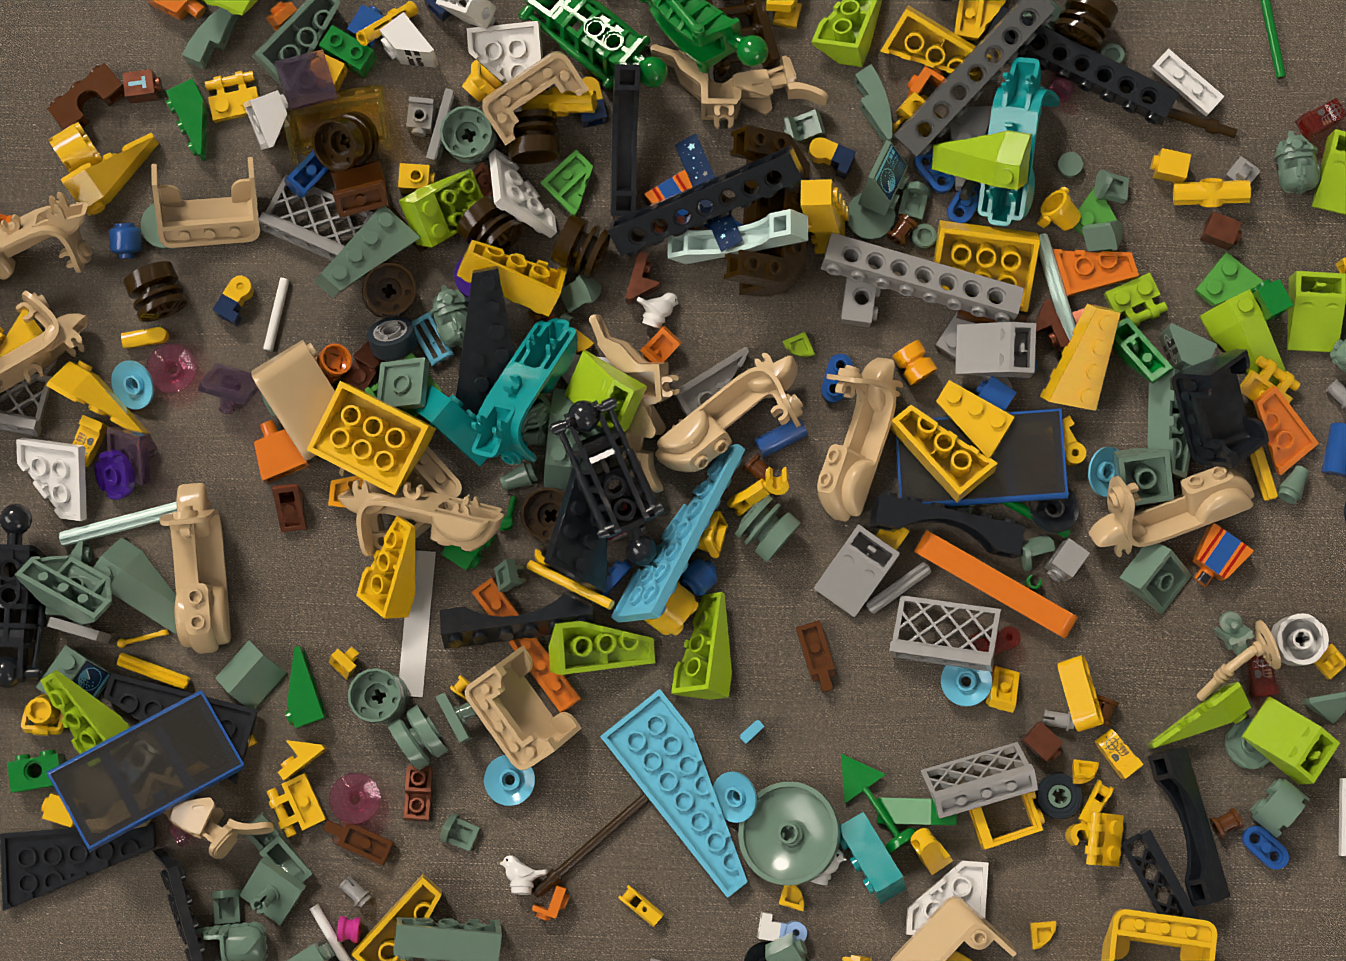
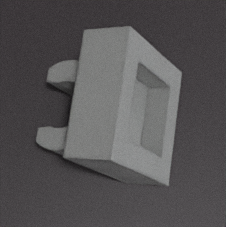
M1240 156L1224 177L1229 181L1249 180L1251 184L1260 170Z

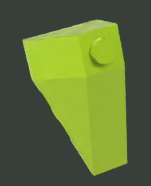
M842 0L841 3L837 2L833 6L834 11L827 18L824 17L820 21L812 39V45L839 64L863 67L871 46L882 0Z
M1007 130L990 135H980L969 139L934 144L932 170L994 187L1018 190L1028 183L1032 134Z
M1250 289L1226 300L1199 316L1210 339L1219 344L1226 352L1234 349H1247L1250 359V368L1246 371L1247 374L1250 370L1260 374L1261 367L1255 364L1259 356H1263L1267 360L1272 359L1277 363V367L1286 372L1263 313ZM1272 375L1268 380L1275 386L1279 383V380Z
M725 593L705 594L701 598L692 622L694 630L690 640H685L683 647L686 648L682 662L678 661L676 664L671 694L708 700L729 698L732 668Z
M583 621L556 623L548 647L550 672L559 675L655 663L654 638Z
M58 670L53 671L40 680L52 705L60 709L64 717L61 722L64 728L69 727L74 736L71 742L79 754L130 728V725L120 715ZM129 742L110 751L109 754L111 756L117 754ZM97 758L87 764L91 768L100 763L101 760Z
M1239 682L1225 684L1154 738L1147 746L1149 748H1157L1232 722L1235 724L1239 723L1247 717L1246 711L1251 708Z

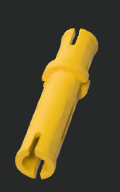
M408 1L398 9L393 8L389 10L386 16L356 33L358 42L366 46L371 41L382 36L380 29L403 12L409 19L418 14L416 4Z

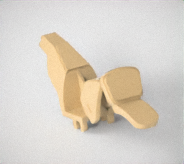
M657 44L652 45L650 48L651 56L661 58L667 66L674 68L680 85L700 101L701 119L714 120L716 129L720 128L719 122L721 120H727L729 123L728 128H733L734 119H737L741 103L759 113L768 115L772 111L770 95L773 94L774 89L785 87L788 100L803 99L825 106L829 99L828 94L822 89L796 82L795 70L790 58L786 55L781 56L780 66L769 71L762 69L734 74L733 78L724 83H716L710 79L708 72H700L695 61L680 50L676 51Z
M599 314L591 315L589 322L598 341L597 345L610 364L647 386L630 427L624 432L630 447L634 449L638 460L641 461L642 469L651 489L655 493H659L664 489L654 467V452L642 449L644 437L653 438L655 435H662L665 432L666 425L653 404L661 403L670 398V396L679 394L680 389H671L670 382H673V380L678 381L680 378L678 375H669L668 362H648L629 342L611 337L602 316Z
M172 767L167 768L164 776L150 772L141 792L133 795L141 811L155 804L152 796L166 789L169 795H172L184 788L177 774L172 779L171 774L174 771ZM193 796L163 812L177 828L195 838L207 839L211 842L209 854L215 859H223L238 840V834L262 835L274 831L271 822L250 824L237 822L229 819L223 828L220 827L218 823L225 814L221 808H215V803L210 797L193 800ZM122 800L115 803L104 818L85 820L91 833H102L132 816ZM151 819L137 826L136 828L147 826V824L150 823Z

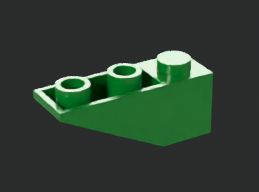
M191 78L167 90L166 93L169 99L166 100V103L172 114L177 113L180 120L176 123L181 133L188 135L190 142L187 145L193 156L198 155L202 161H205L208 105L197 84Z

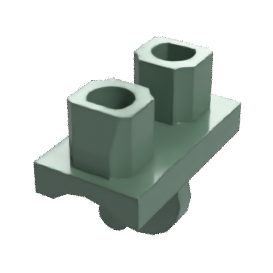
M1226 611L1219 619L1220 627L1213 628L1214 633L1224 641L1225 647L1228 650L1233 649L1234 654L1238 656L1250 647L1248 639L1254 638L1253 631L1242 624V619L1236 612Z

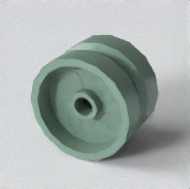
M417 704L407 711V719L412 728L401 718H397L388 724V728L409 761L420 771L430 764V757L425 747L433 756L438 758L449 751V748L433 720Z

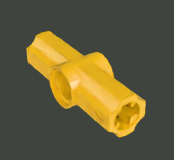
M550 87L521 105V109L551 110L557 113V116L562 117L568 116L569 113H595L598 100L594 90H588L578 97L572 91L561 93L557 87Z
M1205 178L1200 182H1179L1173 184L1174 205L1200 204L1203 207H1220L1226 203H1250L1251 186L1249 180L1223 181L1219 178Z

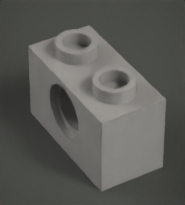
M846 277L840 324L870 328L871 322L877 319L878 307L874 306L875 297L880 296L881 289L873 284L855 282L851 278ZM859 294L866 296L868 303L865 305L858 304L855 301V296Z
M1068 538L1060 543L1044 566L1048 570L1047 575L1057 582H1060V580L1065 582L1073 578L1090 552Z

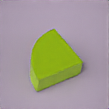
M806 332L782 341L784 347L795 356L802 358L815 356Z

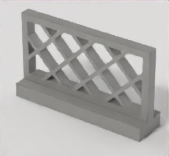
M286 174L265 213L262 212L258 219L260 229L332 261L345 247L340 243L339 238L349 234L354 236L355 232H358L374 213L365 211L341 218L339 215L331 217L327 207L336 205L333 195L314 186L302 198L297 195L286 198L284 191L287 186L284 180L289 176ZM317 195L321 198L322 204L309 208L306 197ZM303 199L306 209L292 213L289 203ZM286 204L289 212L288 215L278 217L272 214L275 207ZM325 208L328 219L314 223L311 213ZM308 214L311 221L310 225L304 227L296 225L294 218ZM358 214L367 217L364 224L353 227L350 217ZM347 218L350 229L337 233L333 222ZM330 224L334 234L326 237L318 234V227Z
M33 374L30 376L32 380L30 384L22 380V384L10 391L7 389V393L0 396V403L10 397L15 404V407L7 412L0 410V430L40 437L42 431L41 421L51 390L46 385L52 378L51 376L44 375L41 377L39 374ZM36 381L45 382L43 390L35 395L32 394L28 387ZM26 388L31 397L18 405L13 395ZM35 402L38 407L36 416L24 415L21 409Z
M901 595L893 640L890 643V654L893 658L992 672L1001 609ZM905 603L916 604L921 611L909 619L904 613ZM934 607L942 608L946 615L933 622L927 612ZM958 611H966L971 618L959 626L952 616ZM984 614L995 615L993 624L985 630L977 621ZM925 615L931 625L919 633L912 623ZM949 618L956 629L944 637L937 626ZM974 622L981 630V633L969 640L962 630ZM910 625L916 636L909 641L900 640V631ZM935 629L942 639L935 644H927L923 636ZM992 631L991 638L987 634ZM960 632L967 643L959 648L952 647L947 640ZM985 636L990 642L989 652L977 651L973 643Z
M1018 742L921 770L922 778L934 802L939 819L1038 790L1035 770L1032 764L1028 763ZM1016 752L1013 758L1004 757L1007 754ZM983 761H991L988 766L980 764ZM998 763L1007 765L1004 769L995 768ZM962 767L967 768L964 773L955 771ZM974 770L982 772L980 776L971 775ZM935 775H942L939 780L929 778ZM950 777L958 779L955 784L949 783L947 780Z

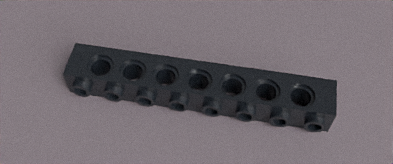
M1003 6L1000 8L988 33L1010 11ZM1022 16L1023 24L1030 26L1033 21ZM1041 25L1034 31L1036 34L1035 38L1027 46L1022 44L1016 50L1019 53L1016 58L1037 59L1040 62L1041 70L1048 69L1056 73L1055 75L1059 79L1064 81L1070 80L1078 84V87L1086 92H1095L1100 95L1102 100L1109 103L1115 102L1121 105L1126 112L1131 114L1137 113L1143 116L1147 122L1154 125H1163L1179 95V92ZM1008 30L1004 35V40L1007 44L1012 45L1015 39L1009 36V33L1012 31ZM1039 43L1043 48L1035 50L1031 47V44ZM1059 53L1062 54L1065 59L1062 61H1058L1053 57V55ZM1082 64L1087 70L1084 72L1078 71L1075 65ZM1105 75L1109 81L1106 83L1100 82L1097 76ZM1127 86L1130 88L1131 93H1123L1119 87ZM1142 97H1150L1153 100V104H1145L1142 101Z
M792 145L612 221L608 228V233L620 256L626 254L632 256L639 253L645 246L650 244L651 246H656L662 243L666 237L671 235L677 237L684 234L690 227L704 226L710 221L709 219L716 216L719 218L725 217L735 208L740 206L741 208L749 207L755 200L761 197L765 199L776 195L780 189L785 187L787 189L794 188L803 180L804 170ZM778 171L782 176L772 178L769 172ZM753 180L759 186L750 188L746 185V182ZM731 190L735 193V196L729 198L723 192ZM702 200H709L713 205L711 207H704L700 202ZM682 209L687 210L690 215L683 217L678 211ZM663 219L668 225L660 226L656 223V220ZM641 229L645 235H637L633 230Z

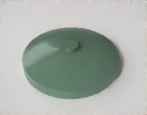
M798 782L776 783L757 793V806L753 815L739 823V845L749 867L763 879L784 886L805 884L823 874L833 862L840 843L839 819L830 801L818 790Z

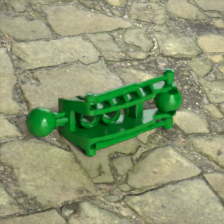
M525 0L527 6L525 5L518 13L519 19L523 22L528 20L539 21L541 30L559 43V47L599 78L606 90H611L613 87L614 62H639L640 82L649 88L659 87L667 79L668 68L661 58L655 56L645 58L642 56L651 43V39L647 35L641 36L599 1L559 0L555 5L557 0ZM534 11L546 19V25L533 15ZM577 21L582 24L578 32L572 28ZM553 31H558V32H560V36H558V35H557L555 32H553ZM596 31H601L599 34L593 35ZM614 44H619L618 47L611 48Z
M639 0L641 3H648L651 7L649 9L650 13L661 30L683 53L695 61L699 71L702 73H707L712 66L736 50L742 64L749 67L761 65L768 56L769 49L762 37L756 35L742 36L740 20L738 18H729L723 11L705 0Z

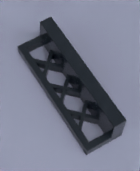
M1144 829L1121 842V849L1158 914L1168 915L1171 908L1178 910L1182 917L1200 919L1151 829ZM1140 839L1144 847L1142 858L1133 856L1127 845ZM1147 854L1150 857L1151 861L1146 860ZM1135 859L1140 861L1139 867H1138V865H1137ZM1144 863L1152 864L1156 868L1157 872L1154 881L1143 876ZM1159 877L1162 879L1164 884L1158 882ZM1147 882L1153 884L1152 890H1151V888L1149 887V885H1148ZM1157 885L1167 888L1169 892L1167 904L1158 902L1155 898ZM1172 899H1173V901H1174L1176 907L1171 906ZM1160 905L1166 907L1164 912H1163L1162 908L1160 907Z

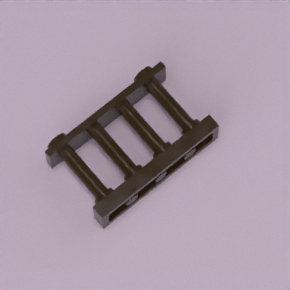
M705 0L711 5H713L712 0ZM744 0L743 5L718 8L728 17L744 14L749 17L751 27L741 28V34L744 37L756 35L763 38L769 50L762 66L763 69H772L780 60V55L764 0ZM732 53L713 67L717 69L718 76L720 77L724 76L730 68V64L741 61L737 53Z

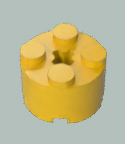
M79 122L72 124L48 139L69 173L89 162L94 166L103 160Z
M677 582L675 592L670 595L666 603L665 612L659 618L646 619L644 621L663 635L673 634L676 636L683 630L684 622L689 615L697 610L698 602L695 601L693 593Z

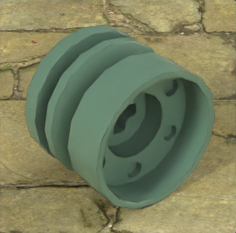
M471 106L456 107L448 112L442 121L440 128L441 141L450 154L460 162L470 165L483 162L489 158V154L496 148V131L485 114L478 108ZM469 133L474 135L473 142L467 140Z
M770 495L756 503L748 511L734 534L740 539L748 531L750 535L744 542L746 545H749L755 539L760 541L755 549V553L765 562H768L779 551L801 524L790 512L779 519L776 516L781 507L779 503L770 511L767 508L773 501Z
M378 668L367 669L359 673L351 682L348 690V703L353 713L360 719L376 724H389L395 719L400 718L406 711L409 703V690L405 682L396 674ZM380 692L386 694V697L383 698V703L377 701Z

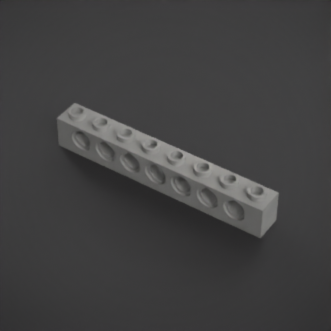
M835 233L830 235L821 265V270L827 271L831 275L849 277L855 282H866L875 285L879 289H890L904 296H915L928 303H939L946 305L952 310L970 312L976 317L994 319L998 323L1014 322L1019 314L1024 288ZM845 258H851L854 262H848ZM869 265H875L878 269H873ZM893 272H899L902 276H897ZM917 278L923 279L926 283L919 282ZM941 285L947 286L950 290H945ZM965 292L971 293L974 297H969ZM989 299L995 300L998 304L992 303Z

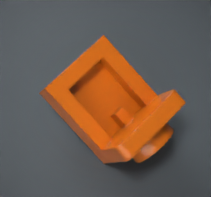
M279 2L270 9L271 14L265 19L276 31L297 9L292 2Z
M925 66L919 76L914 74L909 81L907 87L910 89L907 97L913 92L920 95L928 82L938 88L946 78L943 77V73L938 69Z
M663 326L640 351L643 353L642 357L648 362H665L682 342L667 327Z
M560 885L556 886L549 908L534 904L532 911L537 912L536 917L546 921H550L551 917L556 919L560 909L565 910L570 897V895L566 894L567 888Z

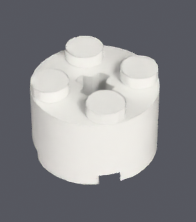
M1295 614L1285 617L1274 624L1271 631L1279 650L1281 662L1290 666L1312 664L1320 659L1328 647L1329 637L1325 626L1309 614ZM1295 637L1302 638V643H1297Z

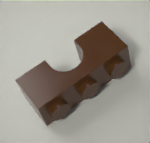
M103 63L101 66L98 65L92 68L89 75L82 81L72 84L66 94L56 97L50 103L47 110L63 129L77 122L84 128L90 123L83 112L86 101L97 97L103 99L110 107L125 95L124 85L109 67Z

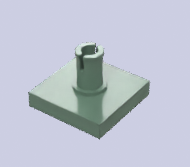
M422 357L381 362L377 398L400 410L424 408L430 361Z
M446 692L436 696L458 741L466 743L472 740L473 737L466 726V720L477 714L471 705L467 702L457 707L450 694Z
M265 856L257 865L240 893V897L249 902L253 910L257 908L256 913H264L281 926L303 893L306 885Z

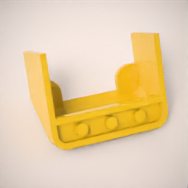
M1120 909L1114 913L1103 942L1101 961H1114V959L1124 958L1129 952L1130 940L1180 947V961H1215L1217 929L1211 922L1206 920Z

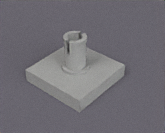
M50 617L47 626L105 644H109L111 634L91 629L90 623L80 625L74 621L71 623Z

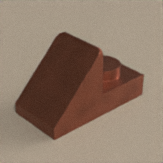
M640 251L637 255L625 297L627 304H632L637 301L638 297L643 298L661 288L660 282L643 278L644 276H649L652 262L648 261V253Z
M1045 300L1035 321L1036 334L1048 330L1047 339L1049 344L1059 352L1064 350L1070 341L1051 300Z
M368 341L353 355L355 361L342 380L366 392L365 389L371 386L379 373L381 362L386 361L373 356Z
M298 484L273 486L272 491L281 532L306 530L307 523L303 508L304 493Z

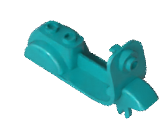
M1018 57L1014 59L1010 73H1003L1002 76L1005 78V82H1002L1001 86L997 89L993 101L988 135L1009 130L1030 133L1032 138L1027 184L1018 190L981 183L978 213L981 216L988 217V221L992 225L1008 226L1015 220L1023 219L1028 214L1035 192V174L1032 165L1042 106L1057 107L1060 104V98L1055 92L1047 90L1045 87H1040V62L1033 58Z
M552 318L548 322L538 321L534 324L484 400L476 417L477 422H472L473 430L478 433L472 446L474 454L489 458L502 455V460L510 465L520 464L523 460L536 461L537 456L527 448L528 442L522 441L524 435L521 434V428L526 415L540 392L549 393L561 375L567 372L574 361L577 351V333L574 328L570 327L567 320Z

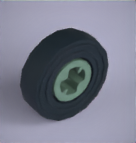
M1062 773L1051 774L1043 778L1038 784V790L1035 793L1039 809L1046 816L1054 819H1066L1074 815L1080 808L1082 801V792L1079 785L1073 784L1071 776ZM1059 789H1061L1065 800L1063 802L1059 801L1058 804L1054 802L1055 796L1052 794L1054 791L1059 792Z

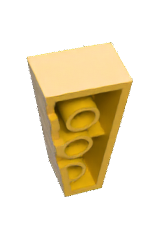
M908 5L880 52L890 53L909 61L912 60L925 64V66L952 73L976 46ZM987 53V59L990 62L991 55ZM976 67L970 70L969 76L971 80L978 81L981 77V71Z
M832 179L801 180V208L803 214L808 216V231L815 234L811 235L812 244H815V253L823 254L825 253L831 233L845 236V221H849L850 218L849 206H846V201L843 200L842 194H839V188L835 187Z
M474 240L471 241L461 261L457 273L458 277L471 283L473 270L498 266L503 296L513 303L521 304L530 308L535 313L549 317L561 294L567 268L559 266L558 269L547 267L548 262L538 260L537 263L525 260L524 255L518 253L506 255L501 248Z
M1091 304L1086 305L1072 332L1073 336L1068 346H1065L1062 352L1063 356L1056 369H1053L1050 375L1051 379L1046 389H1043L1040 397L1048 402L1096 411L1120 312L1111 308Z
M912 405L908 406L891 422L890 429L957 503L996 470L998 464L991 458L988 459L972 445L969 446L960 440L956 434L947 431L938 425V422Z
M423 873L353 949L352 956L357 961H406L393 955L397 917L429 918L442 895V890Z

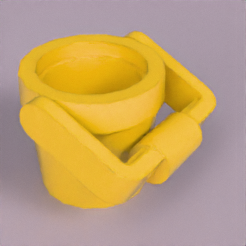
M475 60L471 64V73L462 87L480 103L488 94L502 86L503 83L478 60Z
M1061 187L1044 200L1040 209L1041 216L1036 224L1045 228L1052 221L1064 231L1070 230L1080 221L1081 213L1071 201V197L1068 195V188Z
M714 511L709 519L710 524L708 528L703 531L699 539V546L697 548L708 552L713 558H718L721 554L728 524L721 511Z
M43 694L37 696L25 706L21 727L23 732L33 735H60L64 729L61 722L64 717L60 709L52 705L48 695ZM28 720H31L36 725H28Z

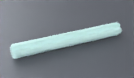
M1040 234L1038 254L1056 313L1070 341L1076 326L1048 234Z
M176 502L62 531L59 533V541L62 546H68L78 543L79 540L87 541L160 521L162 515L177 512Z

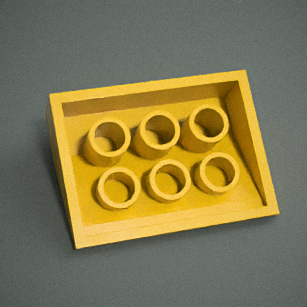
M939 220L933 262L1024 288L1019 311L1028 312L1040 238L1036 232ZM941 285L945 290H950L947 286Z
M340 381L307 450L383 490L397 495L426 451L436 428L351 384Z

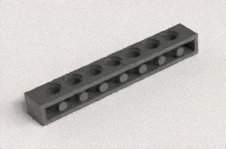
M1019 0L901 126L893 137L914 157H917L919 154L924 156L933 146L930 142L936 136L942 137L950 128L947 124L953 118L956 120L960 118L967 110L965 105L971 99L975 101L984 92L982 87L989 80L992 83L1001 74L999 70L1005 62L1010 64L1018 56L1019 53L1016 50L1022 44L1027 46L1036 36L1034 31L1040 25L1045 27L1054 16L1051 13L1056 8L1048 0ZM1024 12H1029L1033 17V22L1030 26H1026L1022 22ZM1008 30L1014 32L1016 36L1015 42L1012 45L1007 44L1004 40V35ZM990 49H994L998 53V60L995 63H991L987 59V52ZM974 67L981 71V78L977 82L972 81L969 76L970 70ZM955 86H960L964 90V96L960 100H956L952 96V90ZM939 104L944 105L947 109V114L942 119L935 115V108ZM923 122L928 124L930 128L929 134L925 137H921L917 131L918 126Z

